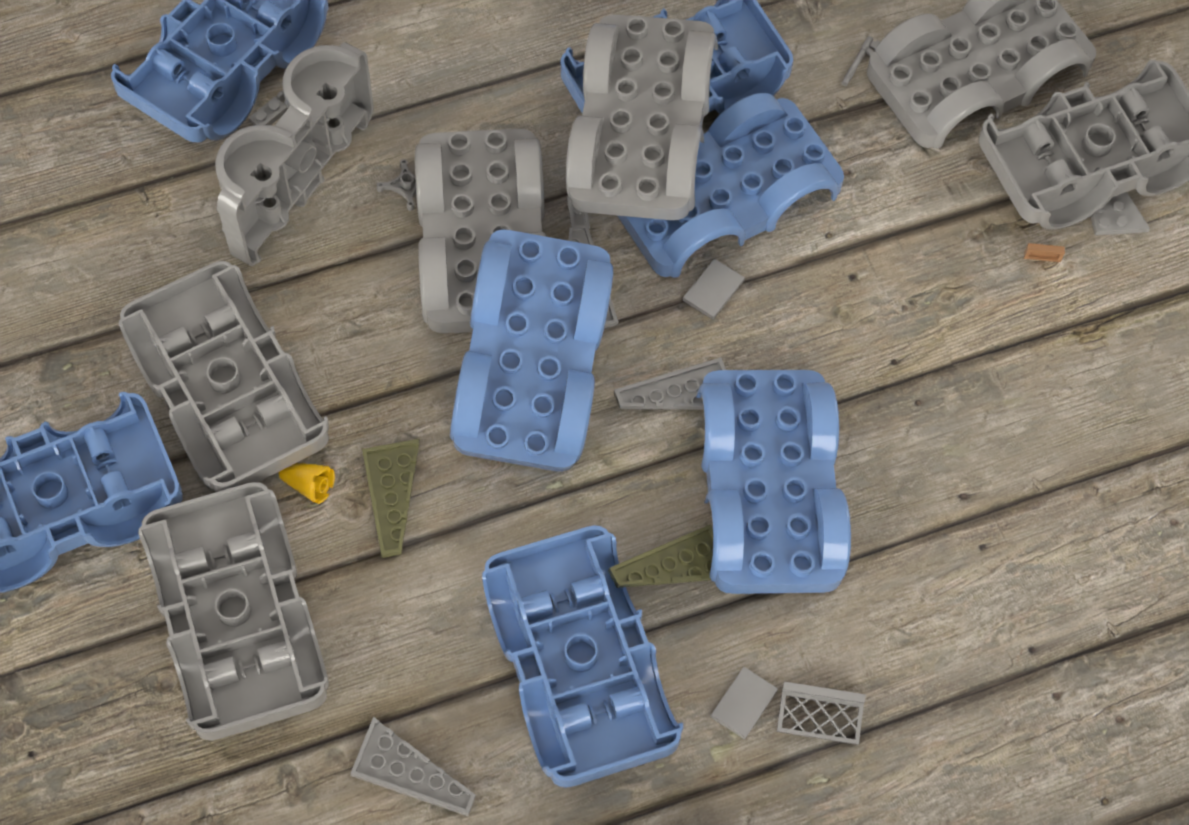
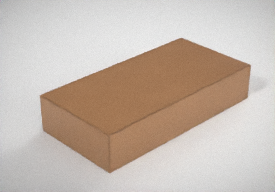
M1028 243L1024 252V259L1061 262L1065 254V247Z

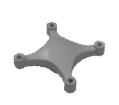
M402 159L400 161V168L402 169L400 175L389 182H378L377 191L392 190L402 195L407 200V209L412 211L414 210L413 197L416 194L415 175L407 167V160Z

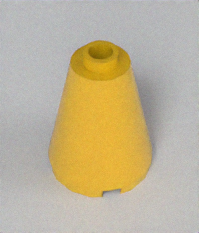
M295 463L278 472L280 480L317 504L323 503L330 494L327 491L329 487L333 488L335 480L334 470L327 465Z

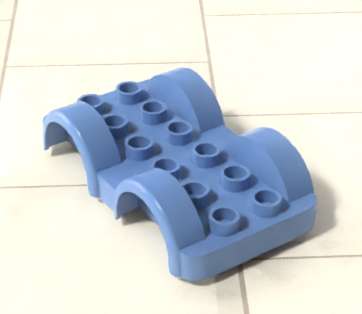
M182 0L169 14L161 16L160 41L152 47L146 60L132 74H124L120 71L118 65L113 64L111 79L115 91L123 100L188 141L197 143L207 138L214 141L222 140L234 133L246 120L256 102L259 84L275 66L287 68L289 63L298 54L315 46L326 22L329 9L328 0H204L199 5L192 0Z
M718 0L714 6L705 7L696 13L695 16L686 19L710 24L718 40V50H713L709 112L716 110L721 114L733 103L752 94L769 93L774 96L783 86L785 80L790 77L793 55L757 0ZM662 9L660 14L653 17L667 18L666 9ZM568 47L566 53L561 57V78L583 114L585 103L583 93L584 62L575 60L571 47Z
M769 93L752 94L726 108L714 120L708 132L704 133V143H699L697 155L695 206L686 217L679 220L618 216V218L651 268L660 276L676 278L680 276L683 265L695 251L718 237L736 235L738 236V244L742 246L745 240L763 231L772 232L776 227L778 219L789 206L816 190L829 189L832 193L831 199L835 201L842 188L844 172L792 101L785 98L776 99Z
M498 230L484 244L470 318V326L473 329L470 349L463 356L450 426V438L453 440L457 451L467 456L561 472L571 469L575 462L579 461L586 440L594 395L595 378L591 373L594 354L602 340L612 289L613 265L610 263V255L606 250L594 245L512 230Z
M717 370L708 373L699 387L696 398H701L702 395L705 415V444L701 466L702 470L707 473L708 493L704 504L710 501L713 520L711 580L715 582L718 589L731 594L825 593L837 589L849 565L851 522L845 494L841 489L836 488L834 464L839 446V411L833 387L830 383L825 382L824 377L820 373L812 370Z
M120 392L119 407L109 418L104 421L89 423L78 431H58L52 428L48 422H43L40 428L15 438L13 436L5 438L7 449L0 458V593L24 587L38 580L55 565L58 555L89 543L98 547H115L140 539L139 528L142 526V520L147 514L163 507L181 503L183 497L181 486L148 406L139 394Z
M595 525L495 554L487 560L485 570L482 573L484 592L496 635L505 657L510 662H513L520 682L519 695L522 710L539 764L543 772L548 777H551L554 784L566 788L667 757L677 750L683 731V723L676 722L666 700L657 668L656 648L652 643L648 642L641 623L642 609L636 611L626 587L617 588L608 572L610 567L619 564L616 537L605 528Z

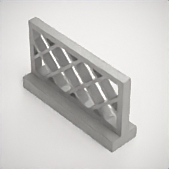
M784 681L777 732L859 745L866 694ZM786 696L794 697L799 705L790 711L785 705ZM809 700L815 701L820 707L811 714L803 705ZM829 703L835 704L840 710L832 717L824 709ZM801 706L808 716L801 722H798L792 712ZM850 706L859 708L858 716L852 721L844 712ZM785 708L788 713L783 716ZM822 710L828 720L819 726L812 716ZM840 713L849 722L841 729L833 721ZM788 715L797 724L791 729L782 728L783 719ZM809 718L817 727L812 732H806L801 726ZM828 722H831L837 730L831 736L826 735L821 729ZM851 725L856 731L855 739L846 738L842 730Z

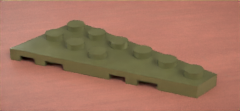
M420 439L362 449L382 558L402 554Z
M711 524L610 567L608 572L615 586L623 588L711 580L713 528Z

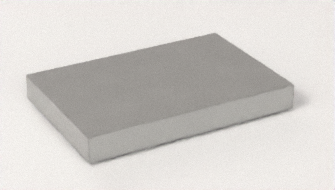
M714 259L683 297V301L714 320L745 281V277Z
M743 667L711 714V718L743 739H746L777 693L778 688Z

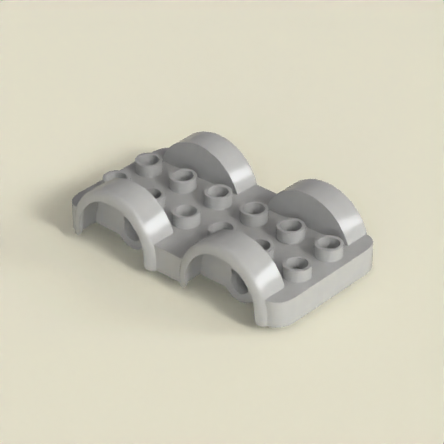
M969 0L961 12L942 21L934 14H921L895 27L882 39L874 53L871 54L867 76L912 138L922 147L937 149L942 147L949 132L961 120L981 108L992 106L996 111L997 119H1000L1003 113L1019 105L1028 106L1037 90L1054 74L1068 66L1078 64L1083 71L1082 75L1087 77L1096 57V49L1057 0Z
M608 15L591 27L586 43L583 68L584 109L582 116H578L572 125L566 160V189L568 198L575 209L586 213L662 220L683 219L688 215L689 211L693 210L695 206L697 155L699 143H704L703 118L709 112L713 50H718L717 36L710 24L694 20Z
M346 42L340 46H316L298 54L289 63L283 76V91L288 110L274 126L253 125L233 133L224 141L217 153L215 169L221 189L217 201V212L220 214L223 225L222 231L225 233L230 254L250 266H254L261 261L257 250L272 231H278L287 225L289 221L288 211L292 206L304 207L308 198L320 183L324 182L321 170L335 152L343 151L349 147L352 141L351 132L355 127L365 130L371 120L374 105L367 54Z
M1150 60L1140 75L1131 83L1112 94L1102 97L1093 96L1089 89V82H1086L1081 88L1066 93L1055 92L1041 112L1026 122L1012 128L997 129L993 122V114L988 116L979 135L980 147L1018 213L1024 220L1030 223H1039L1040 226L1048 230L1063 229L1091 217L1102 209L1113 196L1136 189L1143 196H1156L1174 190L1189 181V91L1171 65L1163 61Z
M526 129L431 133L423 136L420 139V143L415 147L417 209L419 224L423 227V238L420 239L418 248L421 307L424 322L434 332H473L470 326V318L484 244L489 241L494 232L498 230H512L547 237L545 232H542L541 223L545 216L541 144L539 139L535 138V135Z
M217 261L130 302L121 310L119 326L125 341L151 390L157 397L163 398L167 404L174 429L195 470L208 489L219 492L247 483H258L323 449L328 443L329 423L327 416L322 419L311 402L296 371L292 356L289 353H284L276 340L274 326H271L269 329L263 321L247 290L239 267L231 265L226 261Z
M252 482L163 507L147 514L142 520V526L139 528L138 533L154 578L159 599L157 607L166 619L170 635L166 643L182 688L188 713L186 721L190 728L195 730L198 736L204 740H217L320 707L327 698L326 690L329 687V679L306 601L299 597L294 580L297 577V568L274 492L268 490L262 483Z

